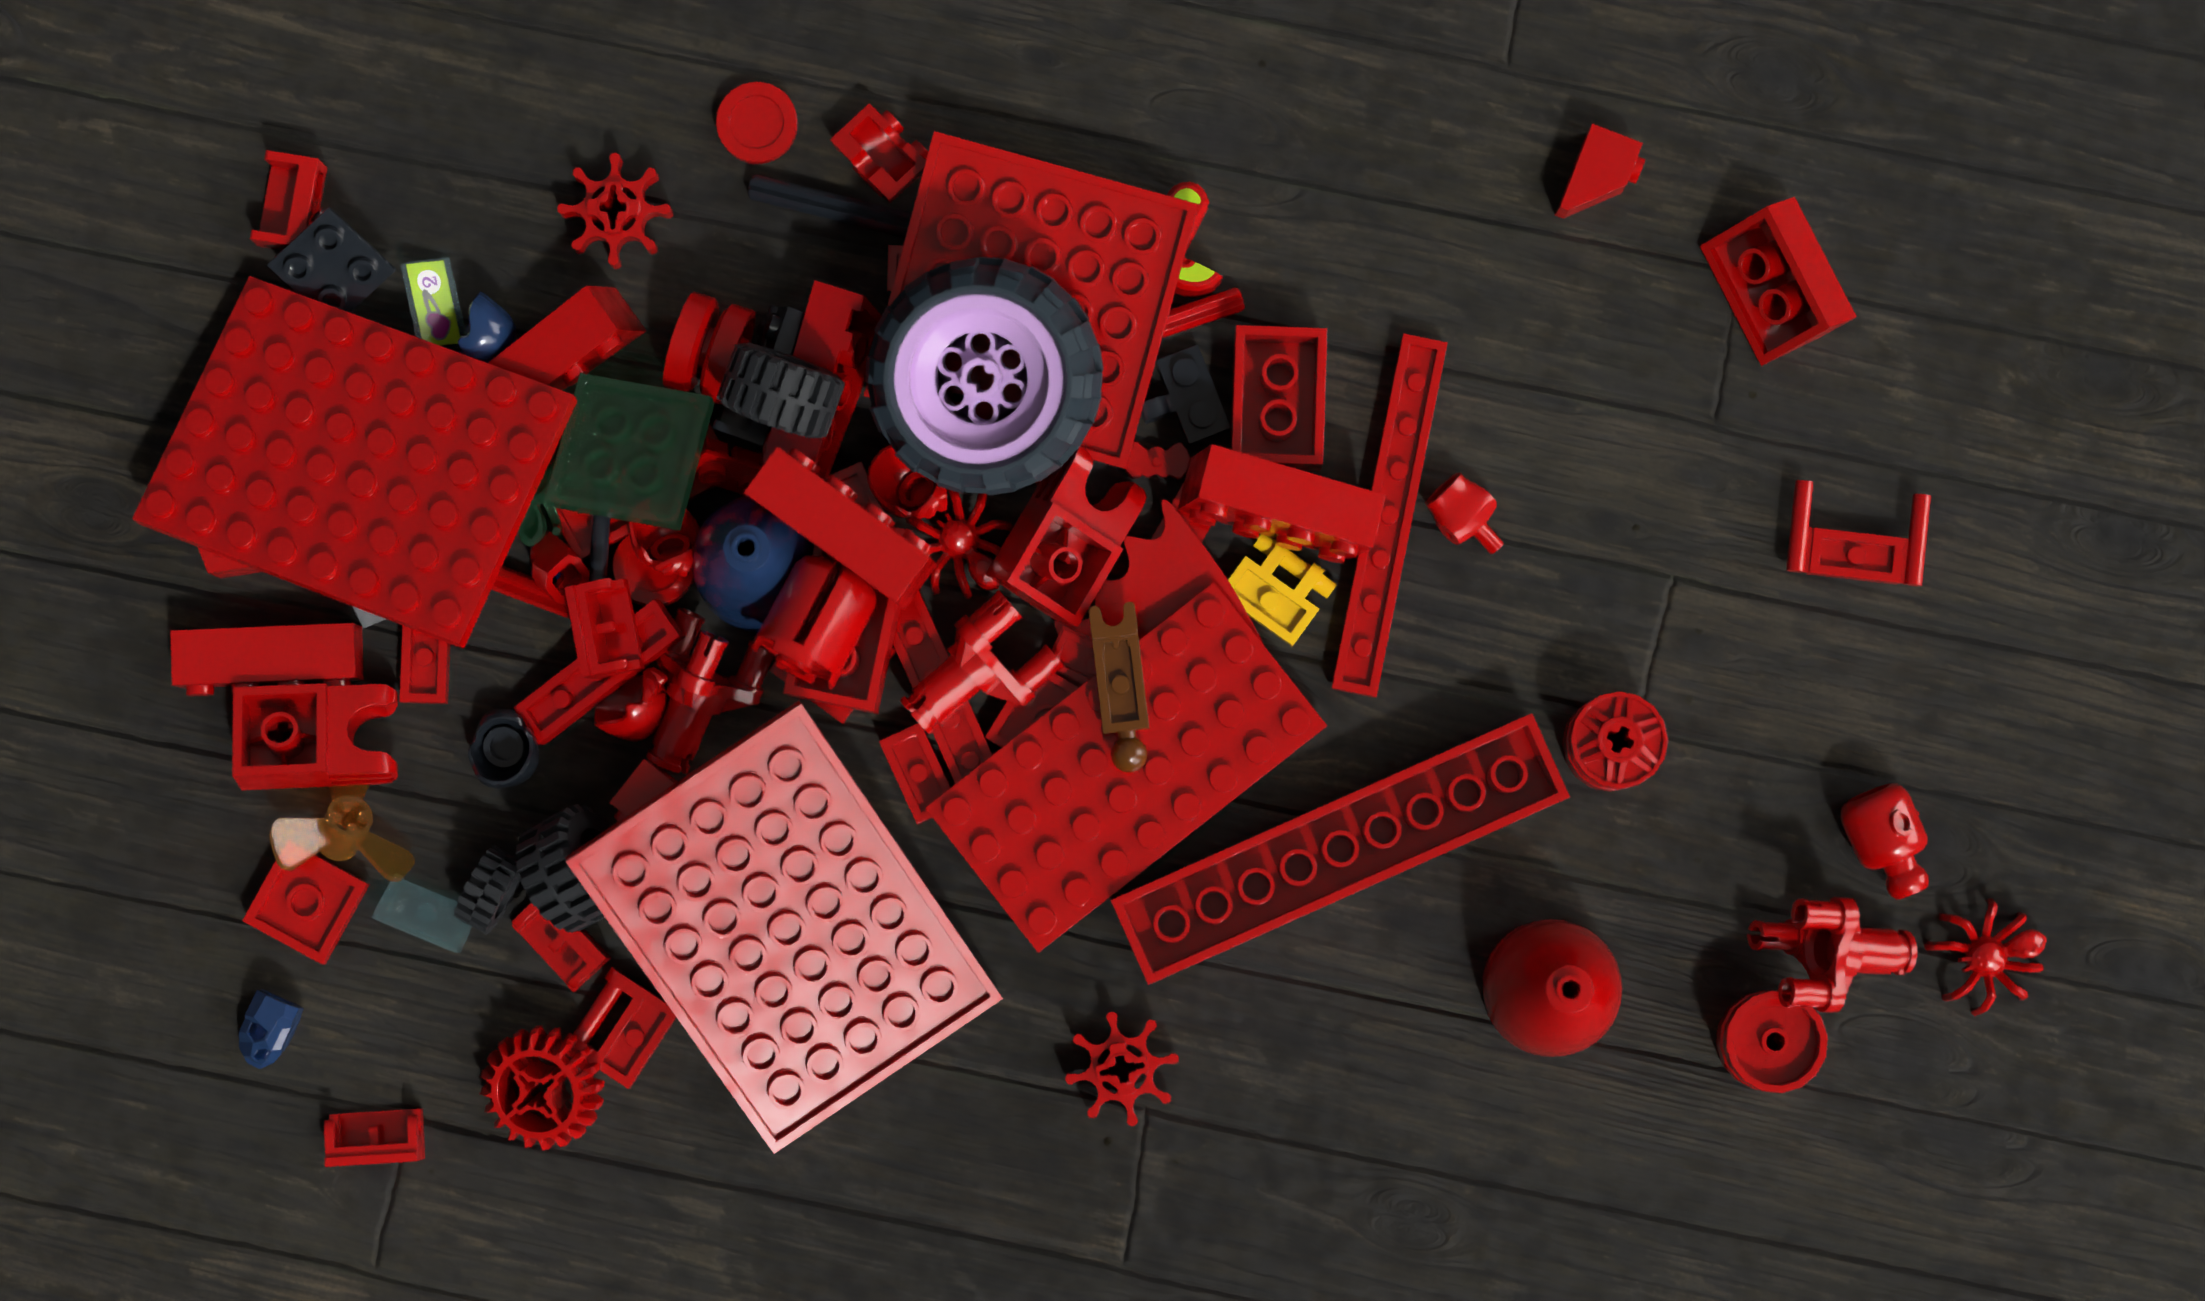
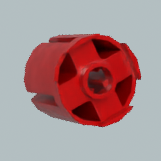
M805 556L798 560L791 569L760 630L756 634L751 648L757 653L760 645L776 655V667L810 684H813L816 676L826 679L831 690L837 683L845 664L876 607V593L868 582L847 567L837 581L839 569L836 568L838 561L827 556Z

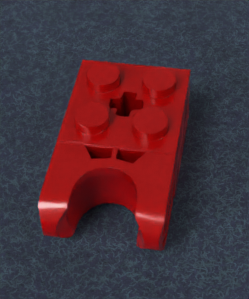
M1082 446L1059 469L1040 481L985 574L1052 619L1074 627L1079 626L1123 551V548L1120 546L1141 512L1147 498L1142 487L1128 481L1116 483L1100 502L1091 505L1086 497L1085 485L1093 466V460L1088 450Z
M326 683L233 687V778L241 790L392 783L398 777L397 762L386 752L366 751L354 745V735L359 726L366 721L392 715L398 706V692L392 687L383 684L327 686ZM289 731L291 733V737L281 743L277 742L283 739L284 732Z

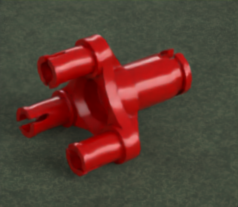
M999 590L970 617L965 614L954 624L957 628L955 643L947 649L951 655L912 688L913 693L910 696L906 697L904 695L900 699L903 706L911 712L914 719L928 734L935 730L933 726L938 722L942 724L980 690L987 695L1025 706L1036 697L1034 691L1060 668L1062 669L1065 666L1046 644L1016 672L1013 669L1009 671L991 651L993 648L991 643L1017 620H1020L1022 616Z
M678 608L674 621L685 635V638L655 660L661 671L668 677L666 693L671 698L652 740L654 747L648 750L646 758L669 771L687 774L690 769L688 763L695 758L713 715H720L721 712L759 704L764 693V689L761 687L776 655L760 645L756 653L751 648L753 640H750L736 676L732 675L729 678L715 671L729 642L720 636L718 639H714V633L703 630L700 632V638L691 656V649L702 624L705 622V618L688 609Z
M1833 897L1829 901L1797 899L1792 906L1791 919L1786 920L1784 923L1755 920L1751 922L1748 930L1760 931L1761 935L1747 934L1748 944L1753 950H1783L1787 955L1794 956L1808 973L1810 979L1786 977V979L1781 980L1778 988V997L1782 1006L1815 1007L1819 1012L1835 1013L1843 1008L1851 981L1857 973L1891 975L1892 972L1895 975H1904V972L1910 973L1913 970L1918 956L1916 940L1908 930L1900 929L1897 932L1894 929L1860 928L1858 905L1854 899L1849 897Z

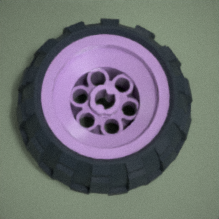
M989 257L950 262L925 272L905 286V289L890 306L886 307L874 329L873 342L869 355L866 356L865 382L868 383L871 401L870 412L879 433H883L896 452L895 456L914 473L922 474L936 482L939 487L962 494L969 492L996 495L1015 492L1020 488L1038 481L1040 482L1059 469L1081 446L1095 421L1102 398V373L1104 370L1100 344L1096 340L1088 316L1075 297L1073 298L1055 282V279L1034 267L1003 258ZM978 333L985 334L990 339L991 345L986 353H979L973 348L972 339ZM1007 349L1016 350L1021 357V362L1015 369H1010L1003 364L1002 355ZM948 352H956L961 356L962 366L958 371L947 369L945 358ZM976 365H984L986 373H993L994 383L990 389L981 390L979 382L971 380V372ZM1008 383H1015L1022 389L1020 401L1010 402L1005 398L1004 388ZM949 386H958L962 389L964 399L961 404L955 405L947 393ZM986 401L993 406L994 415L991 419H982L976 414L975 409L979 402Z

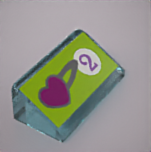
M440 258L401 263L400 266L415 336L451 350L460 348L458 339L466 336L450 259Z

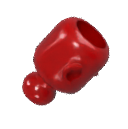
M1891 783L1863 792L1845 802L1841 808V821L1860 864L1870 870L1883 868L1887 876L1886 889L1891 897L1899 900L1914 895L1928 887V874L1923 867L1917 864L1914 855L1925 848L1928 843V836L1920 820V813L1916 810L1908 791L1900 784Z

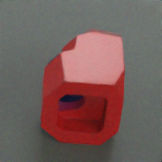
M546 531L533 541L530 550L531 576L534 579L535 585L555 602L567 601L564 587L589 582L590 571L569 546L551 531Z

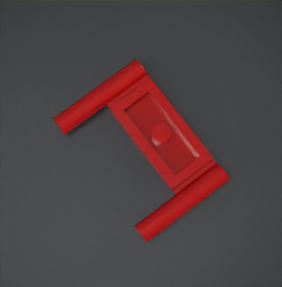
M1795 480L1786 571L1895 585L1922 586L1931 495L1913 494L1909 536L1907 539L1809 527L1814 482Z

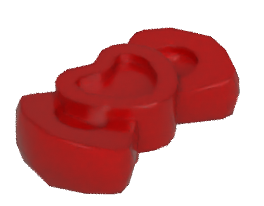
M1134 441L1125 472L1132 479H1137L1141 476L1150 478L1158 475L1162 478L1170 476L1175 480H1181L1187 474L1190 455L1186 446L1181 442L1173 444L1166 450L1160 447H1153L1148 450L1141 443Z

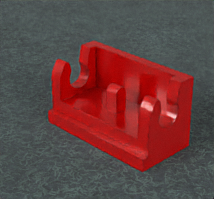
M604 578L564 587L581 677L602 679L645 669L628 579L621 578L611 581V578Z
M532 903L511 922L513 924L512 927L556 972L572 992H576L611 959V956L585 929L575 932H566L564 928L560 930L553 926L550 920H546Z
M423 1108L329 1114V1120H325L324 1123L325 1167L413 1162L425 1159Z

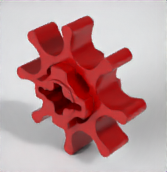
M612 153L609 156L611 172L602 181L590 180L580 167L573 170L575 179L586 186V197L578 205L572 206L561 203L557 206V211L563 218L577 216L585 220V232L571 244L576 253L583 254L589 244L594 241H605L610 246L608 263L613 269H619L622 265L619 255L620 249L629 241L641 242L651 255L657 253L658 247L655 242L645 236V225L653 217L672 218L673 210L668 204L654 206L645 201L646 190L659 180V176L654 168H648L643 177L637 181H626L621 177L623 160L618 153ZM627 192H631L636 199L629 198ZM617 195V199L625 211L618 212L614 227L613 221L606 211L613 210ZM595 223H601L604 226V230L598 229Z
M1112 1011L1106 1015L1111 1027V1033L1105 1042L1092 1044L1080 1033L1074 1036L1073 1042L1076 1045L1085 1047L1089 1051L1091 1064L1082 1073H1068L1065 1081L1071 1085L1080 1080H1087L1096 1086L1098 1098L1087 1110L1090 1118L1097 1117L1100 1107L1105 1102L1117 1100L1126 1107L1127 1124L1135 1126L1138 1119L1133 1110V1104L1139 1095L1151 1093L1156 1095L1164 1104L1170 1102L1171 1095L1168 1092L1159 1090L1155 1086L1153 1074L1160 1065L1178 1063L1179 1057L1176 1053H1170L1164 1057H1156L1148 1051L1146 1047L1147 1037L1157 1027L1154 1020H1147L1144 1030L1140 1035L1126 1037L1119 1032L1117 1014ZM1127 1045L1135 1046L1142 1054L1136 1056L1127 1049ZM1105 1049H1109L1110 1054L1103 1063H1098L1102 1052ZM1124 1056L1127 1063H1144L1143 1067L1135 1068V1070L1128 1073L1129 1080L1120 1081L1117 1074H1100L1101 1070L1115 1065V1057ZM1146 1074L1142 1085L1135 1088L1134 1084L1139 1076ZM1104 1081L1109 1082L1117 1088V1092L1108 1090L1102 1083Z

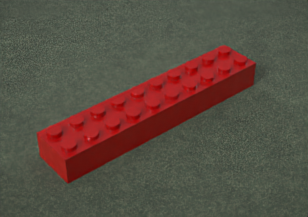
M1533 713L1114 898L1111 900V903L1145 980L1150 985L1568 799L1570 795Z

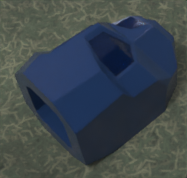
M257 990L246 1011L244 1022L239 1031V1049L246 1062L258 1069L273 1064L289 1046L304 1008L266 990Z

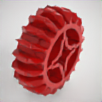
M543 1025L535 1026L530 1033L525 1028H522L513 1034V1038L505 1037L498 1044L499 1050H493L487 1057L490 1066L482 1070L480 1077L489 1083H486L481 1088L479 1095L492 1098V1101L485 1106L484 1112H496L499 1118L494 1122V1128H501L506 1125L511 1129L508 1132V1140H515L519 1135H522L525 1148L532 1147L537 1140L543 1151L550 1149L554 1142L561 1148L568 1145L572 1137L574 1139L582 1137L586 1132V1126H591L597 1120L598 1114L594 1110H598L604 1102V1098L597 1094V1092L604 1088L605 1081L595 1078L593 1075L600 1070L601 1063L587 1062L586 1058L591 1053V1047H585L581 1051L574 1047L577 1043V1035H571L564 1041L562 1040L560 1027L553 1028L548 1035ZM538 1057L552 1061L556 1065L544 1064ZM513 1072L516 1074L513 1078L517 1082L520 1090L519 1098L516 1096V1093L513 1088ZM566 1077H568L572 1086L573 1105L569 1101L571 1096L565 1087ZM550 1079H554V1082L547 1087L545 1093L541 1090L537 1095H531L538 1088L539 1083L544 1085ZM529 1110L540 1111L546 1118L538 1116Z

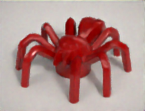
M948 489L956 519L953 520L948 513L945 514L948 521L946 524L938 519L937 523L941 527V531L918 518L906 517L905 521L907 524H911L939 540L937 543L929 544V547L933 549L932 553L943 551V554L936 561V568L931 573L932 592L934 594L940 593V572L950 558H953L955 573L962 594L966 599H970L972 592L964 572L963 559L967 560L970 575L981 588L986 590L998 589L1000 584L985 575L994 560L988 555L978 552L976 549L978 547L997 556L1001 547L980 539L979 536L993 529H1003L1011 532L1014 525L1007 521L991 520L975 527L977 520L984 510L988 494L978 493L976 505L968 520H965L959 492Z
M1992 898L1985 900L1988 909L1984 920L1982 937L1978 936L1969 920L1958 915L1943 913L1939 915V920L1952 922L1964 928L1971 943L1928 941L1924 944L1926 950L1965 953L1964 957L1958 958V962H1966L1967 965L1961 970L1962 972L1970 970L1973 972L1963 986L1951 993L1942 995L1943 1001L1947 1002L1961 998L1973 989L1981 977H1984L1987 996L1981 1006L1971 1011V1014L1974 1016L1987 1012L1996 999L1993 977H1996L2011 993L2018 996L2019 1000L2027 999L2028 992L2017 986L2003 972L2004 969L2020 972H2042L2045 969L2041 963L2008 961L2009 957L2034 958L2044 950L2047 938L2040 931L2029 929L2014 936L2007 943H2002L2005 938L2026 922L2027 916L2022 912H2017L2016 919L1994 937H1991L1993 922L1998 909V904Z

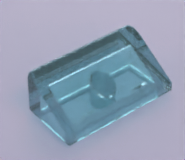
M393 876L372 915V918L455 953H461L471 930V926L453 917L454 909L459 902L397 876Z

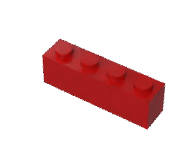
M355 623L170 631L172 686L186 688V696L214 695V687L232 686L233 694V687L274 684L296 685L321 682L326 683L327 686L351 685V681H364L362 626Z

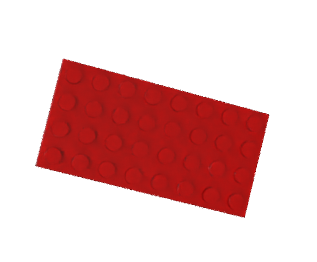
M1214 582L1139 640L1149 729L1136 730V737L1145 744L1147 749V760L1139 770L1123 772L1112 762L1111 749L1118 740L1117 733L1103 734L1097 677L1094 675L925 808L1038 953L1327 727L1323 719Z

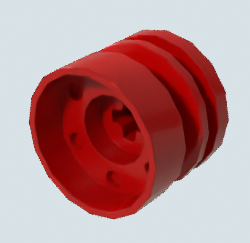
M1619 691L1600 695L1578 708L1565 726L1562 747L1565 762L1577 779L1591 788L1611 792L1637 786L1653 776L1665 759L1668 736L1665 722L1652 704L1638 695ZM1621 730L1623 731L1622 739L1628 743V746L1614 752L1611 750L1613 742L1607 739V735H1612Z

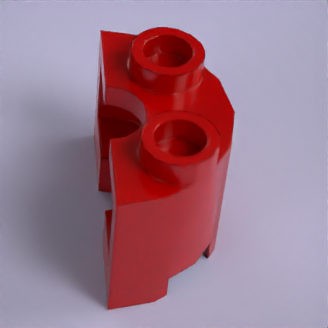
M870 103L830 139L838 152H841L853 164L855 172L880 197L884 196L889 203L895 200L923 174L928 151L919 141L915 140L910 144L901 138L899 134L904 131V128L888 110L880 114Z

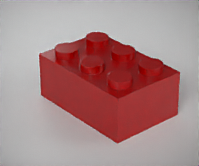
M1236 325L1234 332L1230 450L1302 471H1321L1324 457L1327 328Z

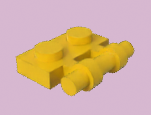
M1261 534L1254 547L1268 557L1259 566L1245 556L1228 581L1243 604L1245 612L1252 619L1293 647L1319 611L1318 607L1305 599L1306 596L1314 589L1327 599L1337 584L1323 574L1325 570L1315 562L1311 566L1292 551L1275 545L1276 540L1274 538ZM1279 565L1301 580L1294 590L1272 575Z

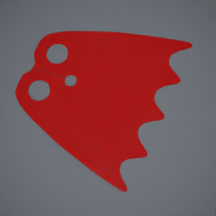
M1163 500L1161 503L1165 518V529L1162 535L1155 540L1126 536L1124 544L1129 558L1128 572L1119 580H1105L1094 598L1095 606L1101 610L1103 621L1109 626L1119 625L1123 620L1124 604L1126 602H1134L1138 637L1140 640L1214 582L1262 642L1248 613L1245 612L1243 604L1220 567L1190 526L1167 500ZM1090 618L1081 621L1078 627L1055 621L1058 635L1063 625H1066L1092 638ZM1055 673L1077 687L1082 686V684H1079L1063 675Z

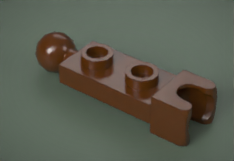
M1126 602L1124 604L1123 620L1116 626L1105 624L1100 608L1091 606L1088 610L1103 734L1117 733L1118 740L1111 749L1112 762L1123 772H1134L1144 766L1147 760L1146 746L1136 737V730L1149 729L1134 602Z

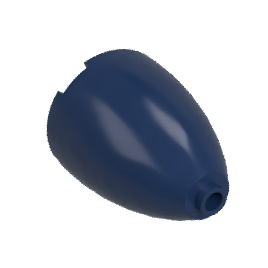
M749 496L739 497L717 508L701 526L693 545L692 574L694 582L703 601L716 616L738 629L758 632L794 564L805 556H812L815 545ZM745 552L753 553L748 557H744Z

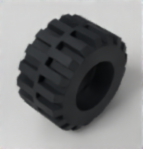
M741 343L734 346L717 394V399L728 409L757 422L796 435L821 438L826 437L845 383L835 373L808 361L764 346Z
M578 804L572 805L527 828L525 832L521 833L519 837L520 844L516 846V855L518 857V861H516L517 870L521 875V883L523 888L526 889L533 906L538 908L540 914L546 920H550L553 926L560 930L564 928L566 932L580 931L605 918L565 861L566 856L612 826L606 822L600 813H594L590 807L585 805L582 807Z

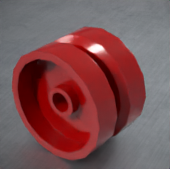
M693 291L682 308L670 341L663 372V385L687 394L697 385L700 379V391L703 399L723 405L717 399V394L735 344L752 342L756 312L732 303L723 311L719 318V306L716 298Z
M1759 990L1741 996L1726 1009L1718 1024L1716 1047L1722 1065L1735 1080L1751 1089L1784 1093L1803 1087L1817 1075L1826 1058L1828 1036L1822 1017L1813 1007H1784L1779 1001L1778 991ZM1774 1032L1777 1034L1773 1040L1778 1044L1775 1050L1769 1049L1766 1044L1768 1035Z

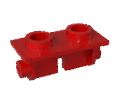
M701 434L698 437L693 436L689 439L687 453L692 455V461L680 474L681 476L700 481L705 485H713L739 493L742 496H748L744 492L764 466L762 462L763 455L761 452L757 453L735 446L731 450L730 457L728 443Z

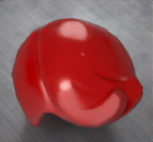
M891 445L881 449L875 455L871 466L868 468L867 483L874 497L885 510L898 517L930 519L936 514V511L943 512L947 510V489L937 486L936 482L922 474L914 473L895 456L896 452Z
M667 494L656 495L637 504L629 516L631 545L637 558L648 567L665 575L676 572L678 575L686 577L693 565V545L700 530L696 519L680 500Z
M655 667L647 668L643 671V675H635L621 689L614 691L596 706L594 725L622 740L637 742L646 739L657 730L664 716L667 706L664 683L668 680V677Z

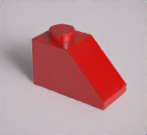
M1592 124L1586 133L1555 216L1564 219L1621 194L1628 182L1636 184L1646 160L1638 156L1643 143Z

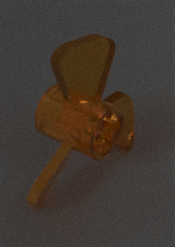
M369 785L329 787L332 802L323 818H279L273 823L269 832V840L276 862L282 869L288 871L294 870L318 852H321L329 859L344 861L355 856L359 850L385 879L398 882L412 870L415 858L408 850L369 832L373 823V813L369 805L363 800ZM337 825H342V827L346 828V831L340 829Z

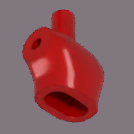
M1461 472L1453 474L1444 481L1425 502L1441 533L1453 544L1459 545L1474 536L1489 554H1494L1503 546L1504 542L1487 524V521L1497 507L1496 500L1487 490L1480 487L1477 483L1468 480Z

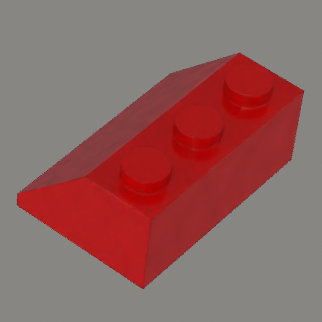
M1795 197L1766 206L1700 246L1761 366L1826 335L1857 317Z

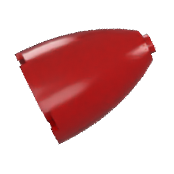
M1538 920L1512 930L1500 940L1491 952L1486 962L1482 979L1485 1007L1488 1017L1496 1030L1515 1047L1540 1056L1556 1057L1570 1055L1596 1043L1613 1024L1622 999L1620 969L1608 946L1590 930L1564 920ZM1563 984L1569 995L1568 997H1564L1561 988Z

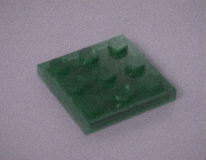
M580 373L574 393L578 401L565 427L544 501L549 507L680 531L715 404L714 400L708 395Z

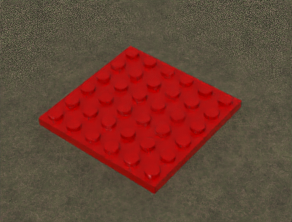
M934 131L888 306L905 289V286L925 272L953 261L971 258H1003L1034 267L1055 279V282L1073 298L1075 297L1088 316L1096 340L1100 344L1103 362L1102 398L1095 421L1081 446L1088 450L1092 460L1126 469L1199 204ZM978 333L972 339L975 351L986 353L989 350L991 342L987 335ZM1007 349L1002 355V361L1006 367L1015 369L1019 366L1021 357L1016 350ZM948 352L945 358L947 369L958 371L961 368L962 358L958 353ZM976 365L972 369L971 380L979 382L981 390H988L994 383L993 373H986L984 365ZM867 383L864 396L870 398ZM1008 383L1004 388V396L1010 402H1018L1022 398V389L1015 383ZM949 386L947 388V393L952 401L954 393L964 395L963 391L956 388V386ZM953 401L955 405H959L962 403L958 401ZM981 401L977 404L975 411L980 418L991 419L993 417L994 409L990 403Z

